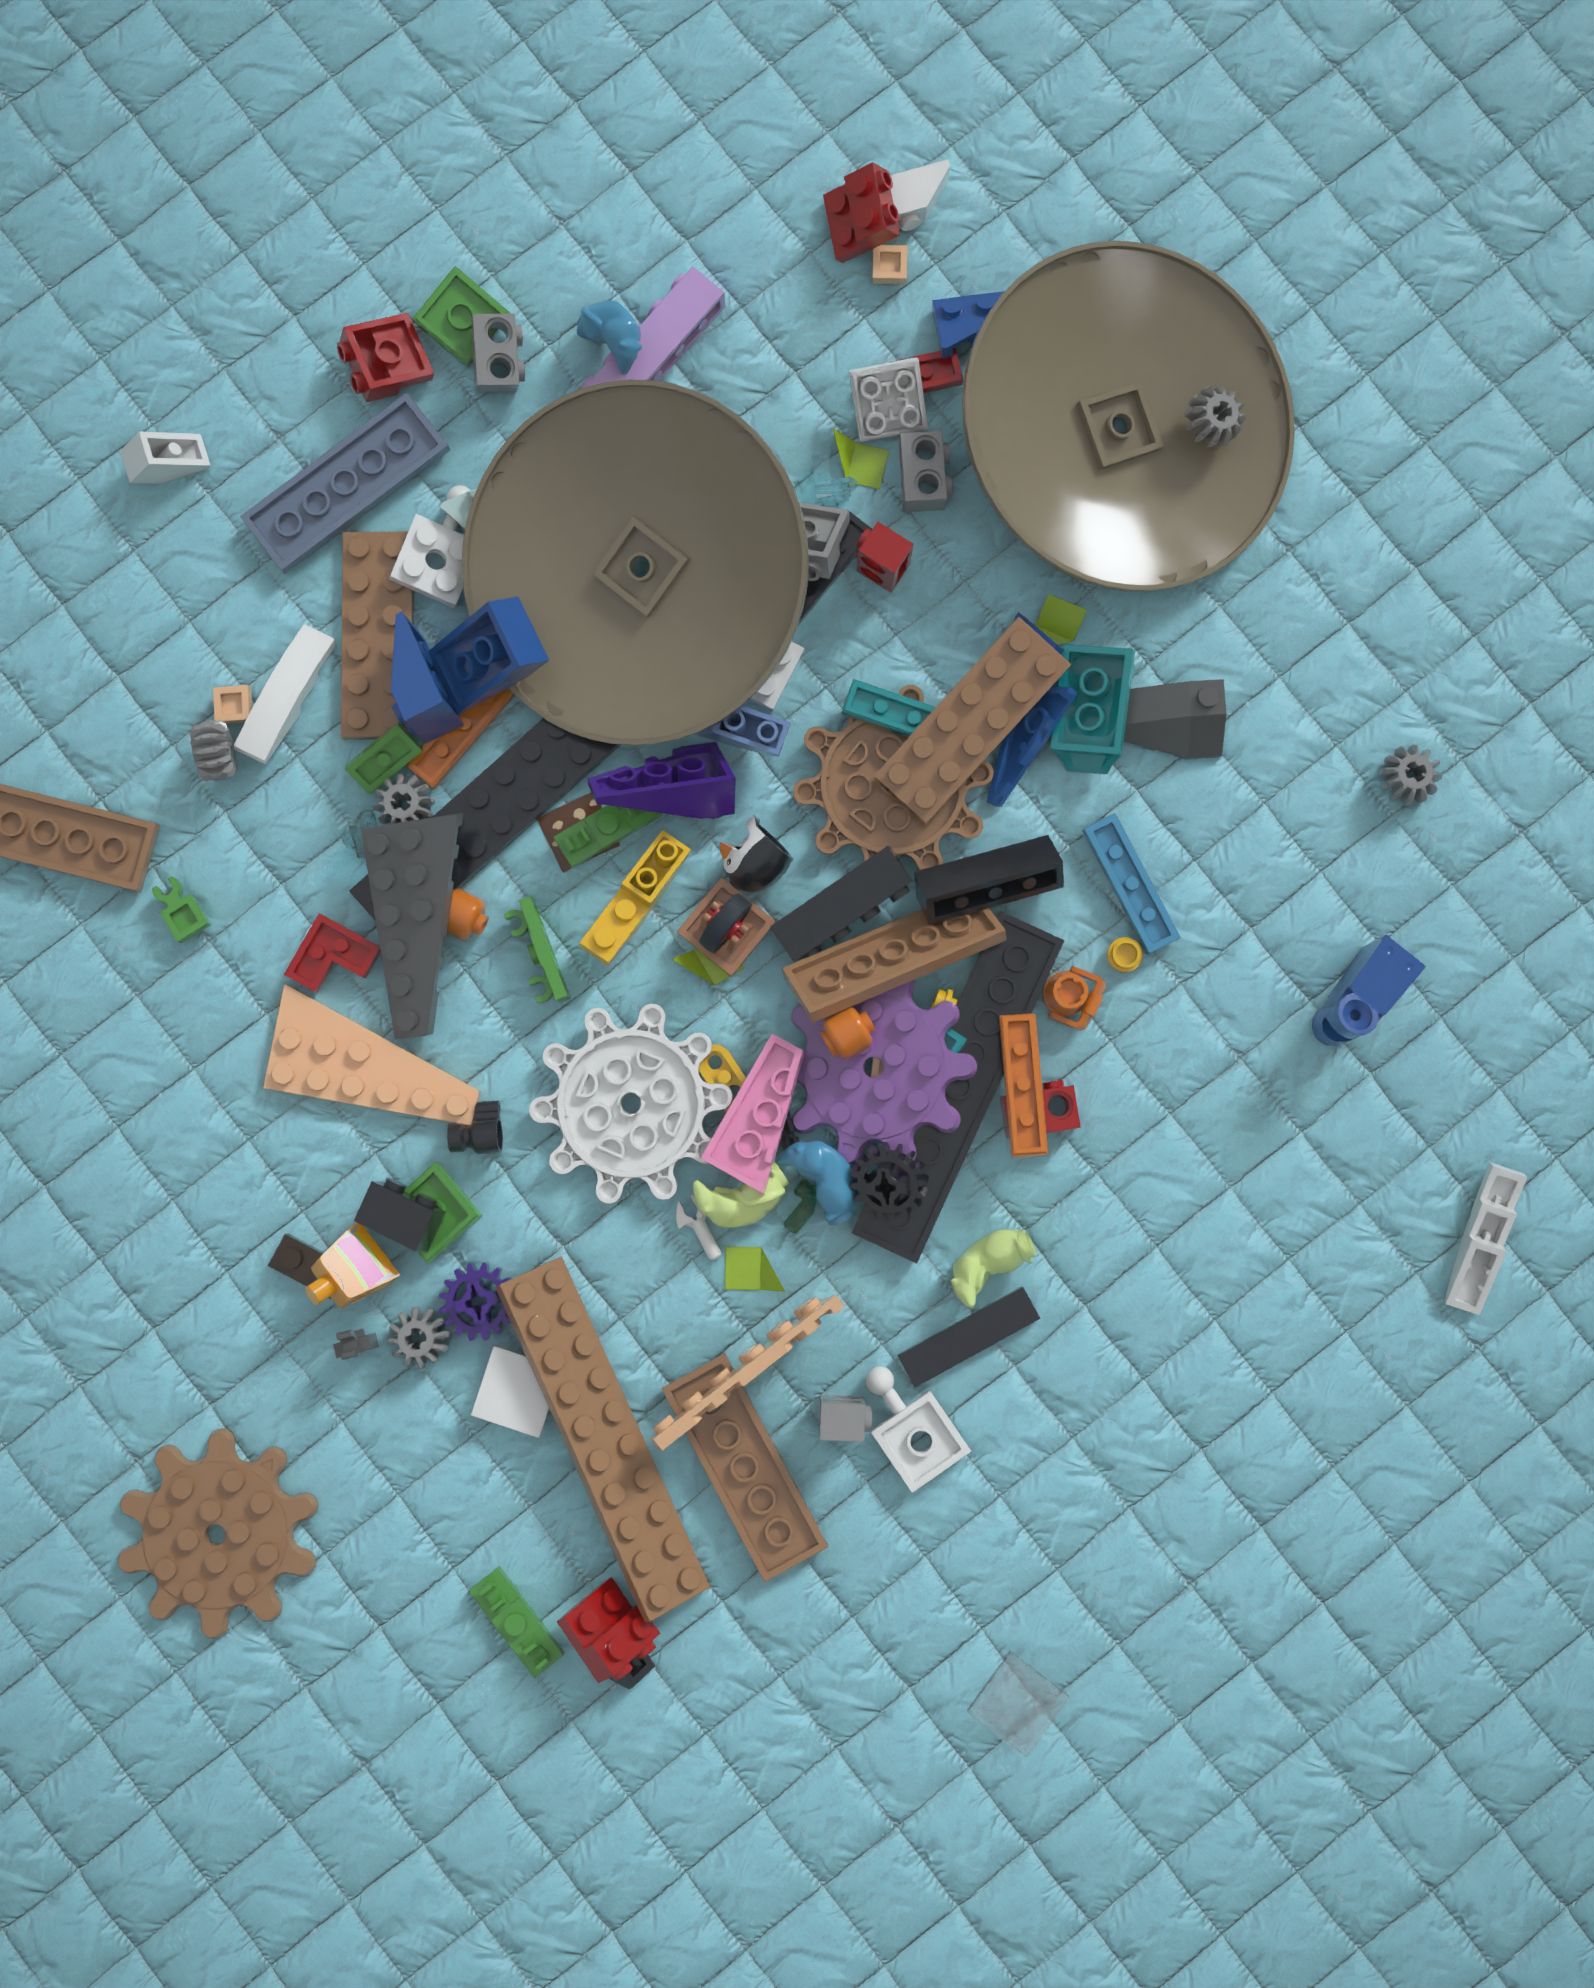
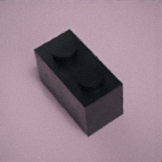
M386 1178L385 1182L371 1181L354 1221L414 1251H429L446 1211L436 1207L438 1201L422 1193H417L416 1196L405 1192L406 1185L391 1178Z

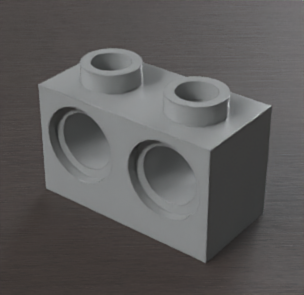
M472 314L471 336L475 393L517 392L519 382L525 381L524 360H518L517 347H522L523 345L522 326L515 324V314ZM491 329H500L505 333L507 339L502 343L493 342L489 338L488 332ZM494 364H502L507 368L509 375L502 379L496 378L491 373L490 367Z
M942 431L900 433L899 458L903 512L945 510L947 498H951L953 495L952 477L945 476V464H950L949 442L943 443ZM926 449L934 457L929 460H922L916 455V452ZM923 483H930L936 488V491L931 494H925L920 491L918 486Z
M820 1395V1440L864 1442V1433L872 1431L871 1406H866L864 1397Z

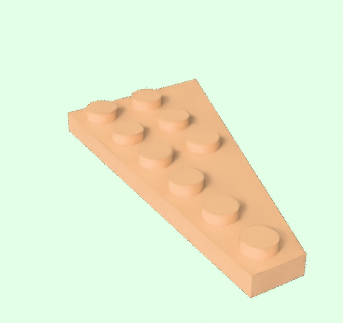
M284 984L263 1088L471 1125L475 1105L480 1100V1090L395 1045L391 1041L306 996L291 986Z
M837 1295L820 1300L814 1297L812 1300L808 1299L793 1312L797 1317L792 1322L787 1320L783 1323L782 1321L766 1334L769 1341L764 1345L760 1343L754 1344L738 1357L741 1362L740 1365L731 1372L726 1367L710 1380L713 1387L706 1393L701 1395L697 1391L681 1404L685 1410L673 1419L669 1414L653 1427L656 1434L650 1440L658 1450L663 1451L695 1426L703 1418L702 1415L706 1411L709 1413L724 1403L731 1395L730 1391L735 1387L736 1389L741 1386L744 1387L792 1349L791 1341H800L819 1328V1325L822 1323L819 1320L821 1316L838 1313L845 1307Z

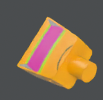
M356 1222L311 1267L317 1280L306 1286L305 1292L310 1301L315 1305H319L331 1296L338 1307L344 1308L387 1288L400 1274L366 1228Z

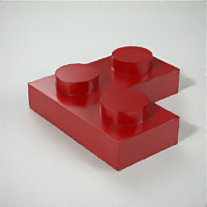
M319 913L284 975L317 993L334 963L366 979L381 953L380 946Z

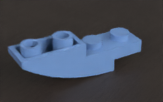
M742 706L721 722L695 735L734 747L779 757L791 722Z

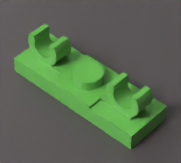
M607 805L554 836V840L573 869L662 817V813Z
M531 897L519 900L523 912L510 910L504 916L507 921L513 918L521 919V927L510 933L512 937L520 938L529 930L532 944L527 945L530 957L534 965L540 964L544 970L546 977L534 976L529 980L531 986L543 983L546 986V992L542 996L536 997L535 1000L537 1003H546L554 995L555 1000L559 1003L567 1001L571 997L537 905Z
M500 1566L470 1588L469 1592L534 1678L564 1655L563 1649Z

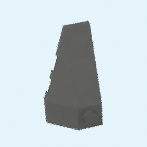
M1224 679L1187 681L1130 689L1123 741L1143 746L1144 749L1174 754L1175 757L1182 759L1221 757L1226 723Z

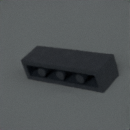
M1049 835L913 872L916 898L929 925L1064 887L1063 860Z
M886 846L777 921L770 928L793 962L801 958L805 959L823 951L820 945L830 938L836 943L851 933L852 930L849 925L859 918L865 923L879 914L881 910L878 905L888 898L895 903L911 892L907 885L912 883L913 879L892 848Z

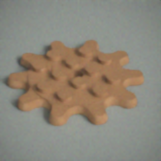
M915 685L904 686L899 691V694L920 702L924 701L922 690ZM848 717L847 726L840 732H830L817 726L808 729L805 733L804 744L808 750L820 758L822 768L817 776L799 780L793 788V796L802 805H819L827 812V823L818 832L815 839L816 847L820 852L833 854L846 844H854L862 850L865 862L886 846H890L896 856L907 855L916 862L918 869L922 870L943 864L942 855L938 847L942 836L947 833H956L964 838L973 839L982 832L983 822L977 814L967 808L965 796L971 788L984 786L991 782L994 774L993 768L989 762L984 760L925 824L874 777L908 737Z
M225 1428L216 1429L210 1434L207 1452L200 1460L192 1461L187 1459L174 1445L160 1447L155 1454V1464L162 1476L160 1487L151 1493L130 1490L122 1496L120 1501L123 1513L139 1521L143 1534L137 1544L129 1546L120 1552L118 1565L125 1573L134 1574L140 1571H147L156 1578L158 1588L149 1602V1612L152 1617L157 1620H166L179 1607L191 1605L200 1613L203 1634L211 1639L220 1638L226 1633L229 1626L230 1613L238 1606L249 1607L261 1621L272 1622L276 1620L282 1611L281 1601L275 1592L277 1578L283 1574H293L300 1577L308 1576L316 1567L315 1555L308 1549L297 1545L293 1535L298 1523L312 1518L317 1513L318 1501L316 1497L307 1492L288 1495L280 1489L278 1478L287 1464V1455L283 1449L272 1446L264 1450L255 1461H244L236 1454L235 1436L230 1430ZM218 1524L223 1527L226 1533L223 1543L210 1542L211 1539L208 1536L209 1526Z

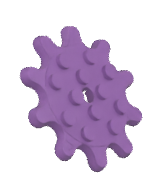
M915 980L851 1006L859 1014L866 1011L876 1030L870 1033L872 1045L847 1060L840 1058L839 1055L833 1057L819 1032L824 1030L823 1021L826 1018L812 1023L801 1004L797 1005L792 1011L791 1020L793 1024L804 1033L806 1038V1046L803 1050L805 1054L797 1083L804 1087L807 1096L803 1106L793 1114V1124L796 1131L802 1134H809L820 1126L833 1128L838 1136L836 1151L844 1157L850 1166L856 1164L859 1155L863 1153L865 1147L870 1143L878 1142L883 1144L888 1142L890 1150H895L898 1144H902V1153L907 1155L912 1150L916 1152L914 1134L919 1127L931 1125L941 1132L951 1133L961 1123L960 1114L947 1102L945 1091L953 1081L972 1078L977 1072V1062L970 1054L950 1051L945 1044L946 1032L958 1022L960 1017L958 1007L950 1001H942L930 1009L917 1007L912 999ZM873 1057L879 1058L884 1065L882 1074L876 1078H871L865 1071V1063Z

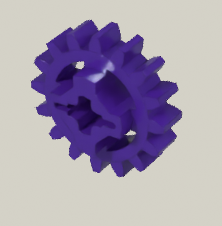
M473 1262L467 1264L466 1274L460 1268L454 1270L457 1278L456 1281L452 1279L444 1281V1284L450 1289L449 1292L439 1294V1298L447 1300V1305L441 1307L439 1312L449 1313L450 1317L446 1320L445 1325L449 1326L455 1323L458 1326L455 1335L459 1336L463 1332L468 1331V1339L473 1341L476 1339L477 1334L481 1333V1337L485 1341L490 1339L491 1329L498 1335L504 1332L500 1324L501 1322L511 1324L497 1290L493 1291L485 1286L482 1279L486 1278L496 1286L511 1280V1277L503 1280L500 1278L501 1267H497L493 1272H489V1263L484 1262L480 1270H477ZM467 1281L465 1294L461 1299L456 1300L460 1286ZM476 1292H478L479 1297H486L487 1303L481 1306V1311L479 1306H472L471 1299L476 1297ZM502 1303L498 1316L491 1322L490 1312L496 1304ZM464 1312L471 1316L476 1325L465 1321L459 1313Z

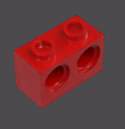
M877 521L872 531L865 529L856 544L858 548L855 558L858 559L857 572L892 593L910 565L914 544Z
M1063 1080L1042 1083L1046 1133L1081 1128L1074 1085L1064 1087ZM1005 1095L1000 1097L1006 1139H1009ZM1053 1096H1058L1065 1102V1111L1061 1116L1052 1115L1048 1109V1102Z

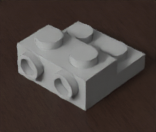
M799 502L808 539V580L816 581L819 577L830 579L840 556L839 544L850 521L849 510Z

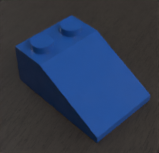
M519 596L488 601L428 651L458 714L468 711L527 678L549 661Z
M401 611L396 614L391 692L396 703L392 705V709L401 724L405 723L413 736L418 734L426 743H429L463 726L464 723L457 713L428 653L430 649L424 636Z

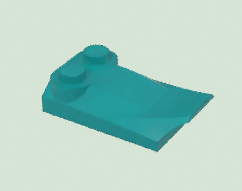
M1063 644L1064 651L1062 656L1071 666L1059 678L1058 687H1070L1077 691V694L1052 731L1050 749L1059 756L1067 771L1108 774L1112 765L1122 754L1131 680L1135 674V650L1132 648Z

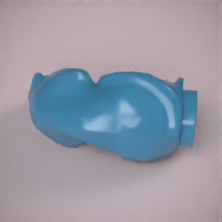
M606 300L583 307L578 319L577 335L601 344H607L609 350L615 356L620 373L626 375L636 360L638 351L642 349V345L639 343L641 337L640 327L631 314L618 301Z
M822 1141L796 1142L788 1146L775 1160V1163L779 1166L796 1167L797 1172L815 1182L816 1199L825 1211L824 1218L825 1221H828L829 1225L843 1223L855 1216L854 1208L858 1207V1202L854 1201V1197L858 1190L849 1187V1184L854 1180V1177L850 1174L851 1167L834 1148Z

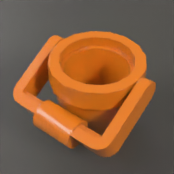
M1071 966L1069 971H1062L1052 975L1045 982L1042 990L1043 1003L1050 1011L1048 1017L1076 1030H1085L1091 1018L1095 1017L1103 1000L1102 994L1106 988L1105 981L1095 974ZM1083 978L1096 983L1093 991L1090 992V994L1088 991V985ZM1080 1011L1082 1012L1078 1022L1065 1018L1073 1016Z

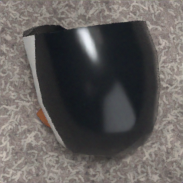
M755 815L746 822L749 835L741 844L732 846L720 842V852L724 860L723 869L729 877L731 885L746 892H758L772 886L787 872L793 861L791 854L774 836L759 824L760 820Z

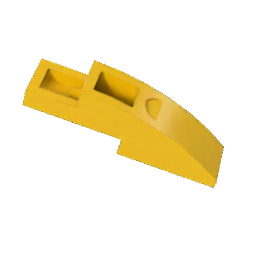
M662 830L621 883L620 890L579 942V947L606 966H609L625 943H629L685 862L691 849Z

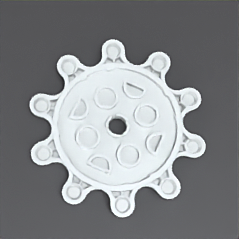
M657 1004L645 1005L639 1013L638 1021L629 1029L616 1027L606 1010L593 1008L585 1016L584 1022L588 1031V1040L582 1048L571 1050L562 1044L553 1043L548 1045L543 1052L545 1065L558 1075L559 1087L550 1096H541L534 1099L530 1104L529 1113L534 1121L538 1123H554L562 1131V1143L550 1155V1167L558 1174H567L579 1165L591 1166L597 1173L596 1195L604 1203L611 1204L620 1199L624 1185L633 1178L645 1180L652 1194L658 1199L665 1200L674 1196L677 1190V1182L673 1173L676 1162L681 1158L690 1157L702 1164H709L701 1159L702 1154L712 1139L703 1130V1119L709 1112L726 1109L732 1102L733 1095L728 1086L706 1083L699 1076V1064L710 1054L712 1049L710 1038L706 1034L699 1032L690 1035L682 1042L670 1041L664 1033L666 1014L663 1008ZM629 1093H635L641 1099L640 1109L634 1114H629L622 1108V1100Z

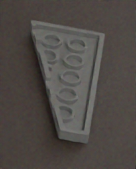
M463 813L361 828L395 1039L427 1036L434 1032L439 992L436 990L439 970L443 966L444 956L441 955L443 938L447 937L454 886L451 878L454 859L458 857L459 845H456L458 827L462 826Z

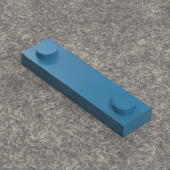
M1116 813L1084 828L1082 832L1146 954L1148 955L1181 938Z

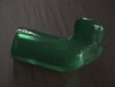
M802 1179L794 1189V1194L802 1200L784 1221L785 1227L795 1234L812 1217L817 1203L815 1184L812 1185L808 1179Z

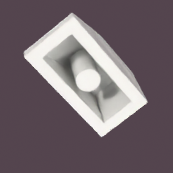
M948 159L890 175L893 182V188L891 189L893 203L899 213V222H897L899 230L910 231L920 226L921 223H925L948 183L950 171Z
M138 432L120 450L130 483L162 484L208 469L211 466L201 434Z

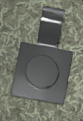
M364 1328L337 1333L336 1337L340 1342L333 1344L336 1358L341 1357L342 1360L358 1357L360 1352L379 1346L376 1332L365 1335Z

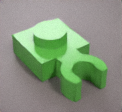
M171 876L168 878L172 885L170 894L164 895L163 891L157 886L152 888V892L156 899L167 904L168 907L159 913L176 941L182 944L212 924L194 895L188 894L182 897L183 886L181 882Z

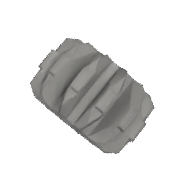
M1224 385L1217 386L1215 389L1210 386L1205 387L1200 391L1199 395L1196 394L1190 399V408L1186 410L1184 417L1192 421L1187 425L1186 430H1194L1197 433L1194 442H1200L1204 439L1206 448L1213 447L1216 444L1220 447L1227 445L1231 439L1236 438L1241 433L1240 425L1245 422L1247 417L1239 413V410L1243 408L1245 403H1236L1234 401L1236 391H1231L1226 395Z
M213 720L204 721L202 724L193 725L190 732V744L198 774L205 781L225 780L226 777L234 776L237 769V758L232 736L227 725L222 720L214 722Z
M1413 744L1408 750L1400 746L1394 750V756L1388 755L1385 757L1384 763L1387 768L1381 769L1379 775L1388 779L1387 782L1382 784L1381 789L1387 790L1391 787L1394 790L1390 797L1391 800L1395 801L1402 796L1404 805L1412 804L1414 799L1418 803H1423L1427 800V794L1433 795L1437 792L1438 788L1434 782L1440 781L1443 775L1433 771L1434 768L1440 765V761L1434 760L1430 762L1428 760L1431 750L1426 749L1419 754L1418 746ZM1413 771L1416 778L1408 779L1405 772Z
M398 774L396 785L391 780L385 779L384 783L389 789L386 792L376 790L375 794L383 801L375 803L373 807L376 811L383 812L378 818L382 824L420 820L422 816L425 818L433 817V813L425 809V807L434 805L435 800L433 797L426 796L430 788L427 784L419 786V778L413 775L407 782L403 774ZM403 798L410 805L405 811L400 808L401 805L399 804V801Z
M413 1307L411 1317L403 1311L398 1314L401 1324H390L389 1329L397 1333L398 1336L387 1339V1343L389 1345L398 1344L399 1349L392 1353L394 1358L406 1354L403 1361L405 1367L411 1366L415 1359L418 1369H423L426 1367L427 1359L433 1364L439 1361L436 1351H447L448 1346L440 1342L439 1339L449 1337L450 1331L444 1330L439 1332L438 1327L444 1324L445 1319L440 1317L434 1322L431 1321L434 1316V1309H427L422 1317L420 1307ZM418 1328L421 1329L419 1334L425 1333L426 1341L421 1342L420 1347L417 1346L418 1341L413 1342L411 1338L412 1334L417 1333Z

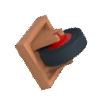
M721 877L677 930V933L733 977L771 930L770 926L775 924L776 921Z

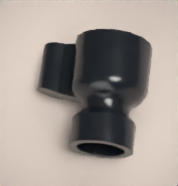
M500 1101L477 1102L473 1121L468 1127L463 1124H449L447 1130L449 1151L464 1152L466 1148H472L477 1154L501 1153L503 1148V1131L500 1120Z

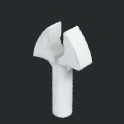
M690 1195L696 1205L694 1195ZM679 1201L676 1210L678 1229L685 1225L693 1228L709 1260L719 1258L722 1252L705 1222L706 1216L698 1209L696 1214L697 1220L685 1213V1209Z

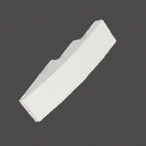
M303 624L256 700L233 745L234 750L263 764L267 763L301 714V704L318 681V671L335 648V638Z
M1491 1162L1489 1163L1461 1239L1444 1299L1445 1304L1480 1316L1507 1252L1504 1244L1517 1216L1514 1208L1527 1180V1176L1524 1173Z

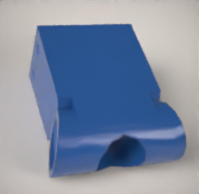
M1384 935L1362 947L1329 994L1324 1006L1316 1012L1312 1021L1314 1036L1325 1045L1337 1046L1370 1033L1376 1028L1382 1016L1389 1012L1426 966L1388 935Z

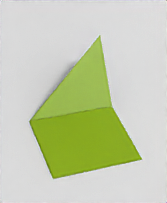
M833 428L846 482L880 490L889 450L857 443Z
M1048 594L1035 626L1058 645L1069 643L1075 640L1087 609Z
M698 949L672 958V960L714 986L731 977ZM742 964L741 967L737 970L736 973H738V972L742 971L743 969H745V967H744L743 964Z
M726 1246L725 1289L785 1292L762 1247Z

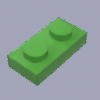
M398 721L346 764L345 770L370 795L384 783L385 779L392 777L421 753L422 746Z

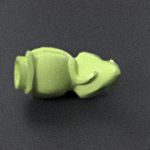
M774 1161L765 1194L760 1193L743 1182L739 1188L715 1187L712 1191L698 1180L693 1182L695 1203L702 1214L710 1218L719 1227L736 1228L754 1224L771 1212L779 1204L781 1198L785 1196L786 1191L784 1187L789 1182Z
M996 1230L976 1241L959 1257L953 1265L954 1278L951 1280L954 1293L963 1304L969 1308L975 1306L976 1295L980 1293L988 1281L989 1275L1010 1273L1024 1262L1033 1263L1032 1257L1037 1256V1253L1026 1230Z

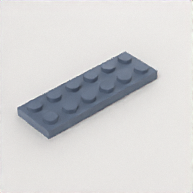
M406 392L241 515L240 518L281 571L286 574L449 452L450 448Z

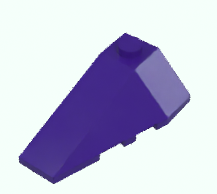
M716 742L681 746L673 749L672 756L659 760L657 757L652 756L644 759L645 765L633 769L623 766L588 778V786L596 804L698 819H716L724 815L735 814L736 778Z

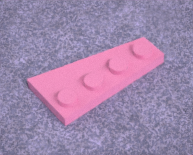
M771 1034L701 1156L702 1160L762 1194H765L805 1054L802 1049Z

